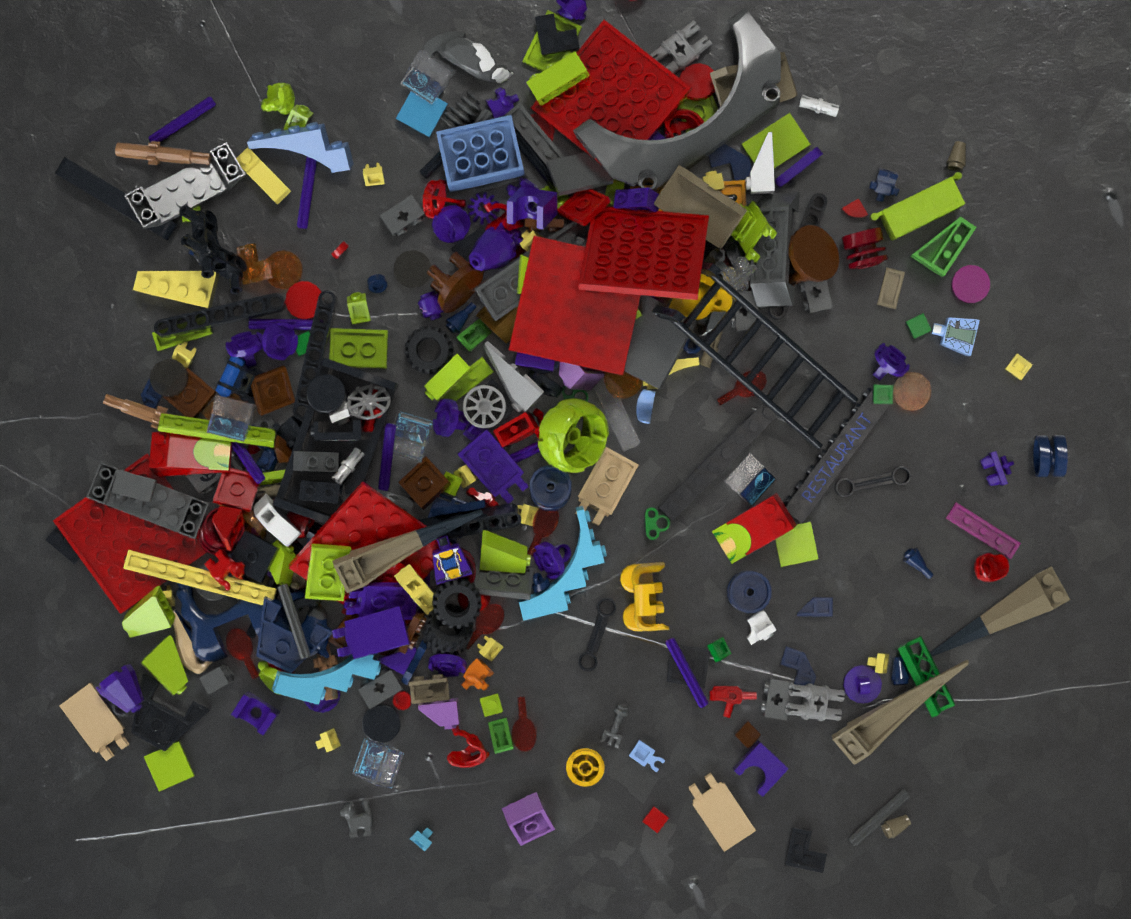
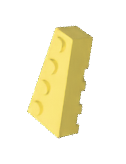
M137 271L133 290L203 308H211L219 274L214 272L211 278H204L201 275L202 271Z

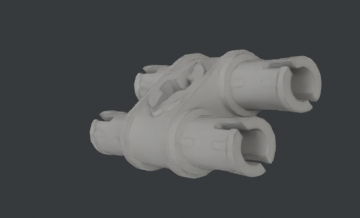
M692 20L682 30H676L667 40L662 41L661 46L649 55L658 62L667 55H671L673 61L665 67L675 74L679 70H685V67L695 59H699V54L711 46L712 42L704 35L695 44L689 45L687 39L701 30L698 24L696 25V22ZM676 46H678L679 48L684 47V54H682L681 52L676 53Z
M811 683L805 686L789 685V688L795 690H788L789 695L803 697L802 705L787 703L786 707L790 708L785 709L787 715L801 716L804 720H841L842 717L835 714L842 715V710L827 708L828 700L843 702L845 698L838 695L845 696L844 690L830 689L827 685L816 686Z

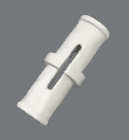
M805 95L801 96L799 107L811 109L817 114L823 113L834 117L837 116L839 105L828 103L821 98L815 99Z
M354 448L348 458L341 462L338 472L331 477L332 480H336L337 484L342 485L350 472H354V467L364 457V453L358 448Z

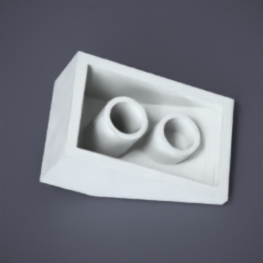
M768 132L749 177H746V190H750V194H770L775 191L772 132Z

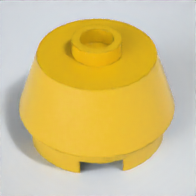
M582 748L573 752L566 764V771L570 780L583 787L592 786L599 782L605 769L604 761L600 754L589 748Z

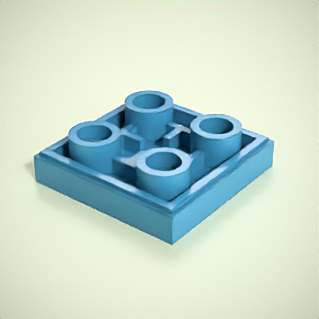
M411 90L396 119L430 138L448 103L439 98H436L432 103Z

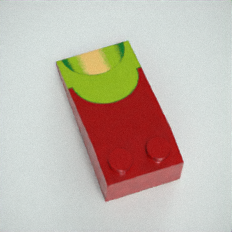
M152 432L149 469L157 477L230 472L232 442L167 432Z
M776 492L714 529L712 533L731 564L794 529L797 524Z

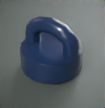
M375 274L367 279L371 292L380 293L386 290L387 280L384 275Z
M540 573L533 575L534 583L532 584V590L534 593L541 592L550 586L551 583L547 577L543 578Z

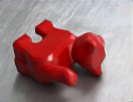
M219 549L215 553L219 561L215 563L210 558L204 565L210 571L211 576L228 591L231 589V586L225 578L231 573L235 578L243 580L245 564L243 562H234L227 555L226 550Z

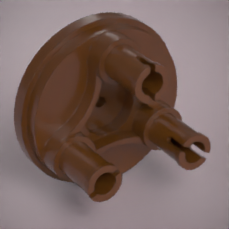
M807 225L798 229L791 236L789 257L796 272L789 274L788 282L790 285L795 286L802 281L806 282L808 280L823 282L835 275L839 267V252L834 240L825 230L818 226Z
M458 252L453 253L449 258V261L459 269L453 275L445 274L435 264L427 271V274L434 279L430 287L439 294L437 302L440 309L445 313H451L465 304L475 293L473 288L481 283L484 276V270H475L470 261H466Z

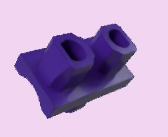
M996 451L989 452L988 456L980 459L983 469L993 466L995 473L986 476L989 486L1008 484L1003 469L1006 475L1012 474L1010 466L1014 465V461L1008 462L1006 456L1000 457L1001 464Z

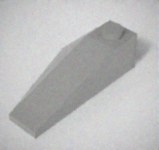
M487 341L483 348L512 402V407L519 413L527 412L541 398L544 391L528 375L522 376L514 363H507L506 357Z

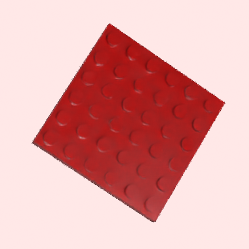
M603 20L576 52L590 76L542 106L536 100L530 108L592 157L573 132L582 123L591 119L615 134L638 140H651L691 92L692 88L606 20Z
M605 207L590 222L579 280V290L698 300L709 215L664 211L650 212L649 210Z
M534 236L509 350L623 375L641 295L579 290V280L586 247Z
M148 453L124 470L132 474L157 480L156 483L173 489L165 476L157 477L149 469L150 455ZM86 497L53 520L120 614L139 602L155 587L161 586L168 581L124 569L128 550L188 566L207 553L199 543L198 534L196 539H193Z
M362 481L288 566L289 569L307 580L312 544L351 546L352 551L427 526ZM437 539L409 555L372 582L399 583L394 576L409 564L424 579L434 568L432 551L439 549ZM345 590L344 601L352 600L356 602L357 598H349V593Z

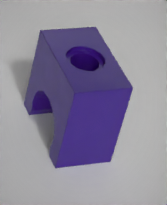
M520 187L507 200L508 224H515L520 219L531 218L537 220L538 229H544L557 216V192Z
M248 691L242 696L231 715L237 719L241 718L257 728L258 733L265 735L280 714V711ZM254 707L261 709V717L253 715L252 710Z
M759 740L733 767V770L738 775L743 774L745 769L751 766H757L763 770L764 779L756 788L757 793L762 797L788 770V767Z

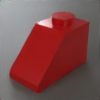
M524 412L493 431L503 448L535 433L534 429L538 425L531 413Z
M219 506L217 513L213 515L212 523L226 549L231 551L245 520L241 509Z

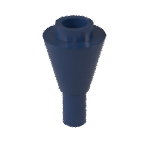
M471 302L464 310L446 319V327L452 333H460L476 305Z
M910 548L904 553L903 561L921 571L927 579L933 577L934 574L926 566L918 548Z

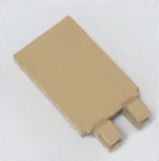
M607 447L596 462L578 495V501L581 502L579 506H583L584 511H586L588 506L598 511L592 521L597 526L600 525L604 516L612 515L639 466L637 463Z
M92 683L86 685L60 705V708L91 750L96 753L100 752L105 761L115 756L107 746L115 740L121 750L130 744L123 735L125 727Z
M710 772L704 776L711 787L709 790L702 794L695 783L688 788L695 797L692 800L693 806L725 852L756 830L724 782L717 783Z

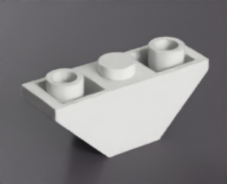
M265 494L253 506L254 514L271 534L285 546L289 547L301 532L279 507L272 505L273 500L268 494Z

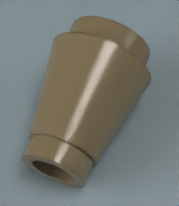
M960 141L954 143L947 160L948 169L963 171V167L966 166V143Z
M905 814L884 821L881 828L888 839L895 838L911 825V821Z

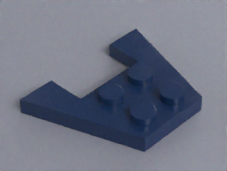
M265 596L256 656L292 673L305 659L300 658L292 630L274 621L282 604ZM319 622L316 623L310 637H305L310 654L332 634L333 629Z

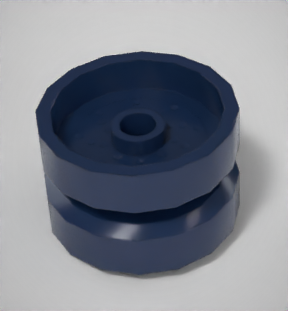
M1047 435L1035 436L1033 463L1036 477H1048L1050 471L1054 477H1065L1068 462L1065 436L1053 435L1051 440H1049Z
M552 465L543 466L535 471L530 479V496L533 503L544 511L562 509L571 497L572 482L568 473ZM552 485L554 486V489L548 490L547 486Z
M741 571L735 574L729 580L727 586V597L730 604L735 609L745 613H757L763 610L769 604L772 596L771 585L768 579L755 571ZM749 588L753 590L751 596L747 595V590Z

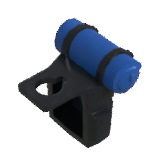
M230 356L225 370L217 382L218 385L215 391L223 397L237 394L244 402L255 405L251 385L255 376L265 372L257 368L250 369L245 366L246 361L243 357Z

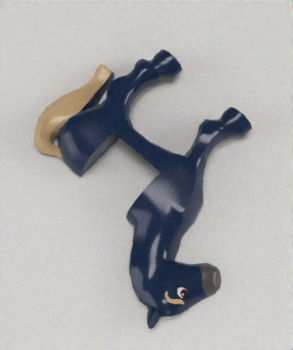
M244 574L242 576L243 580L249 581L246 575ZM177 583L179 588L176 591V596L182 604V616L177 610H173L176 616L173 626L180 660L189 671L196 674L203 673L212 662L228 657L217 629L220 625L248 614L259 637L263 605L240 600L233 607L220 614H205L194 601L192 587ZM275 596L274 601L281 603ZM282 605L274 621L291 629ZM317 605L308 610L306 618L301 624L305 637H310L317 622L327 626V613L323 607ZM184 619L191 623L192 629L186 624ZM329 637L310 656L320 654L324 658H329V653L326 650Z

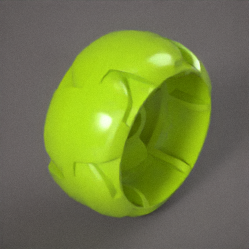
M569 398L560 401L557 406L551 408L545 414L541 421L538 440L539 451L550 465L563 472L579 473L584 471L586 467L594 465L606 449L609 427L605 415L594 404L582 399ZM580 417H583L582 434L576 427ZM568 443L575 444V447L564 455L563 451Z

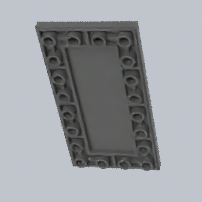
M641 295L638 309L642 316L637 318L634 323L624 371L661 390L689 337L669 320L661 319L652 312L656 305L667 308L669 306L649 296ZM696 320L689 327L692 331L697 323Z

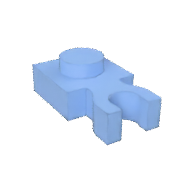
M641 740L637 742L629 754V757L644 767L647 763L650 764L655 772L659 770L654 766L655 761L665 762L662 757L654 756L655 750Z

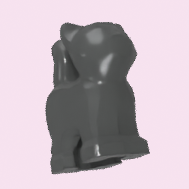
M368 799L363 801V808L365 810L363 813L356 814V808L352 801L345 804L343 809L340 810V815L347 819L350 838L359 837V829L365 830L363 836L374 833L373 814Z

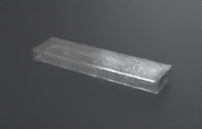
M609 374L603 376L593 388L624 452L641 443Z

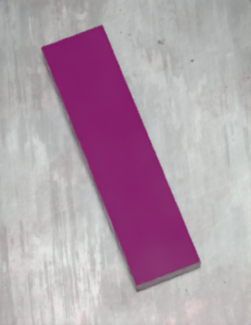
M957 502L954 503L945 518L1009 559H1012L1021 544Z

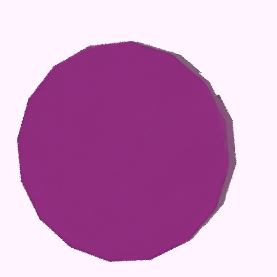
M967 265L960 268L954 274L951 288L960 301L976 303L987 296L990 290V279L984 269L976 265Z

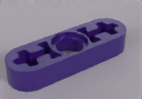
M817 146L777 177L774 182L781 188L822 156V151Z

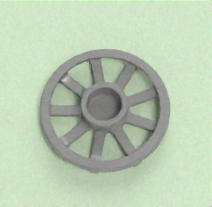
M370 383V385L360 388L358 386L348 396L347 407L349 412L356 418L364 420L374 419L387 411L391 399L385 387ZM369 389V392L366 395L363 391ZM373 389L379 390L372 395ZM360 393V395L362 396V398H360V397H354V396H355L356 394ZM381 393H384L386 395V397L376 398ZM351 401H359V403L351 406ZM387 401V405L384 407L377 402ZM362 406L358 414L353 412V409ZM376 407L382 410L376 415L373 413ZM366 410L370 411L371 416L365 417L362 414Z
M476 386L464 398L463 413L466 419L478 428L493 427L505 415V399L502 393L492 386ZM482 388L489 389L486 398H483ZM477 390L480 400H476L470 395ZM492 391H495L499 397L490 401L489 398ZM467 399L476 403V406L466 407ZM502 401V409L493 407L494 403ZM477 410V413L470 419L467 411ZM492 410L502 412L497 420L491 413ZM480 414L482 415V425L474 422ZM486 415H489L494 422L485 425Z

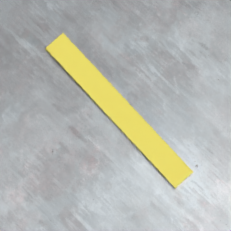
M128 550L123 567L127 570L263 605L265 596L274 600L277 591L275 588L230 576L225 578L231 586V589L227 591L224 586L220 585L211 576L210 571Z

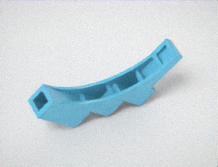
M583 506L576 507L580 531L574 555L565 568L563 575L555 579L547 589L531 594L530 600L519 599L523 621L568 610L567 604L571 603L568 592H564L586 587L585 581L589 580L587 570L582 568L605 563L603 558L607 556L605 546H601L600 541L592 542V540H595L593 528L589 529L587 522L591 521L589 511H584Z
M377 654L359 659H353V655H351L338 665L316 673L291 674L277 671L272 690L277 694L319 705L320 700L324 699L326 693L324 686L347 692L348 687L351 688L353 683L352 674L374 680L375 676L379 675L381 664L374 657Z

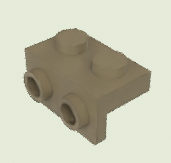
M434 674L429 679H424V676L412 677L413 680L409 681L412 704L450 700L448 676L443 677V674Z

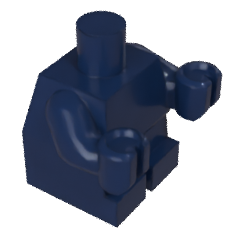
M879 167L876 180L871 181L869 186L870 189L878 193L876 200L883 202L885 195L898 196L900 189L895 186L898 178L897 172Z
M258 446L263 451L261 457L256 462L261 472L274 471L279 462L273 448Z

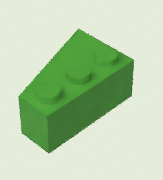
M959 217L910 257L943 277L977 227Z

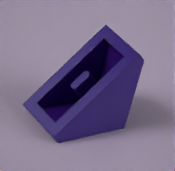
M413 647L412 650L409 649L406 654L399 651L380 657L379 661L383 665L404 675L417 651V647Z

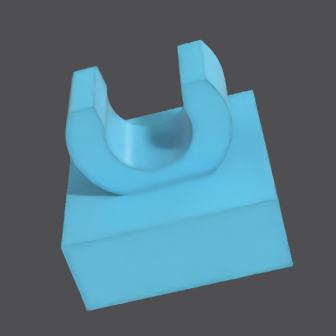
M428 827L422 833L417 830L410 840L425 851L432 844L428 838L433 831Z

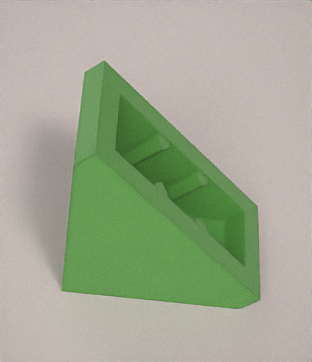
M478 319L456 338L471 353L492 332Z
M507 718L488 722L495 754L514 749Z

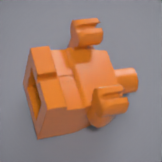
M476 658L467 668L463 676L466 680L461 685L466 690L470 686H475L478 690L482 689L485 691L489 687L485 678L487 676L491 677L494 672L482 659Z

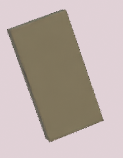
M886 267L877 305L896 309L905 272Z

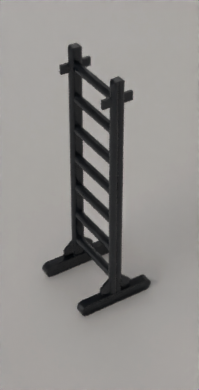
M703 262L701 274L708 275L715 283L684 322L682 320L685 316L675 309L656 305L652 312L659 318L669 320L819 450L823 444L813 435L844 396L853 404H856L859 399L720 277L719 273L722 270L713 263ZM722 288L736 301L707 338L702 340L689 327L717 291ZM743 306L756 320L724 359L710 345L740 307ZM763 324L777 338L745 377L731 363ZM784 342L798 356L769 393L765 395L752 381ZM805 361L818 374L786 413L772 400L800 364ZM825 379L838 390V393L807 431L793 417L822 380Z

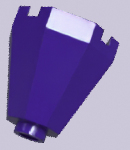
M490 227L478 238L469 255L470 264L475 270L483 271L503 268L516 256V251L513 252L514 240L504 229L499 228L495 230V227Z
M127 664L121 667L122 672L116 670L100 682L96 689L100 695L126 713L131 711L135 713L143 707L141 704L144 699L135 670L131 664Z

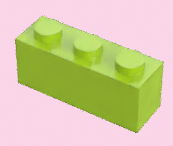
M575 51L564 55L559 62L551 63L540 74L532 75L526 83L542 106L584 80L590 74Z

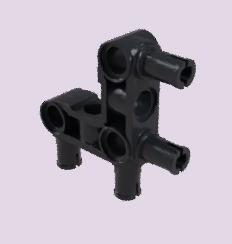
M187 204L184 207L182 206L179 210V215L191 221L192 237L189 234L181 238V245L193 251L195 259L201 264L202 277L211 278L214 272L229 280L230 293L239 294V292H242L241 279L247 270V264L243 258L225 250L219 245L217 241V218L214 213L209 210L205 212L201 210L196 211Z

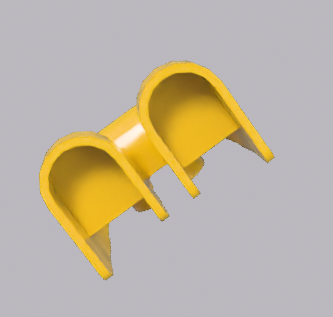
M701 274L698 300L673 298L669 308L675 309L685 317H688L715 282L710 277ZM720 288L695 320L707 317L712 311L721 312L723 310L727 312L732 305V297L724 289Z
M664 562L631 564L626 566L620 574V582L623 588L630 593H634V603L629 604L625 608L622 617L624 624L632 631L670 630L669 626L656 624V613H664V604L662 601H656V593H663L662 582L653 583V572H660L665 567Z

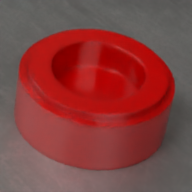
M343 241L331 255L338 259L349 245Z
M403 690L393 696V705L399 710L408 709L411 705L410 693Z

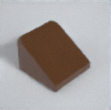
M276 436L275 452L279 463L289 462L293 448H289V444L287 445L282 437Z
M749 721L734 734L748 749L761 736Z

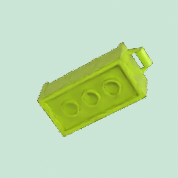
M956 172L952 177L878 213H872L869 219L874 222L880 217L892 241L965 205L955 181L962 178V174Z

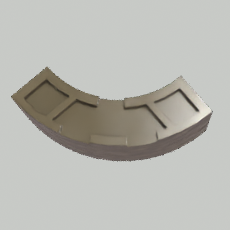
M780 52L781 81L776 85L781 94L780 102L797 97V91L785 52ZM738 65L727 66L710 73L720 107L732 90ZM769 94L767 96L769 99L776 98L774 94Z
M680 165L654 201V205L664 212L709 215L706 240L720 249L747 212L737 202L718 190L716 191L709 184Z

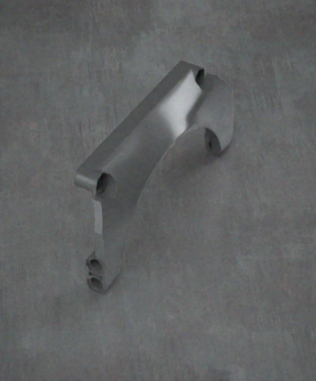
M742 9L728 19L736 38L739 55L734 85L722 106L706 122L687 133L661 140L627 138L603 128L591 119H588L573 130L584 148L594 159L596 158L611 178L633 187L638 184L640 188H645L643 185L650 182L653 184L650 189L657 193L665 187L679 165L687 170L691 169L779 105L781 94L776 84L781 81V54L746 9ZM769 94H774L776 98L769 99L767 96Z

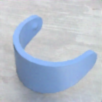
M643 389L638 396L636 415L637 419L642 423L650 424L656 391Z

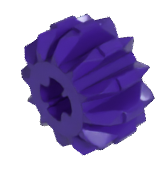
M487 192L483 193V198L477 193V201L474 198L470 199L474 205H468L467 208L474 210L468 214L469 216L476 214L473 219L474 222L481 218V225H484V219H487L488 224H490L491 219L489 217L497 219L493 212H500V209H493L488 213H483V211L478 209H481V204L485 205L490 202L493 205L499 202H492L494 195L487 199Z

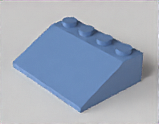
M511 115L436 132L450 192L525 176Z

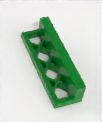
M922 636L900 645L898 650L916 686L928 681L930 677L940 674ZM919 642L922 647L921 655L913 653L910 646ZM921 659L930 663L931 668L929 672L921 670L919 666ZM946 684L942 686L943 691H940L939 688L935 692V696L933 694L925 701L932 718L956 705ZM938 694L946 696L949 703L940 707L937 702Z

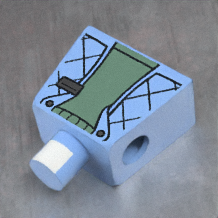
M946 318L944 325L933 324L931 334L942 336L940 345L965 356H971L980 320Z

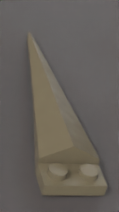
M969 660L961 662L848 722L847 726L832 735V740L854 765L871 755L909 715L969 664Z

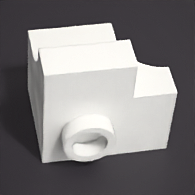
M347 401L344 402L340 409L329 413L331 422L333 424L338 423L339 426L350 422L349 418L353 417L348 410ZM359 407L353 409V412L356 414L360 411Z
M764 610L746 619L751 627L750 634L746 638L751 645L762 639L767 640L776 631Z

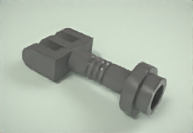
M621 704L615 707L614 712L617 715L610 731L604 729L600 742L604 743L606 736L610 737L607 745L611 746L613 739L617 741L614 747L618 749L623 735L617 733L624 716L628 717L629 715L628 707Z

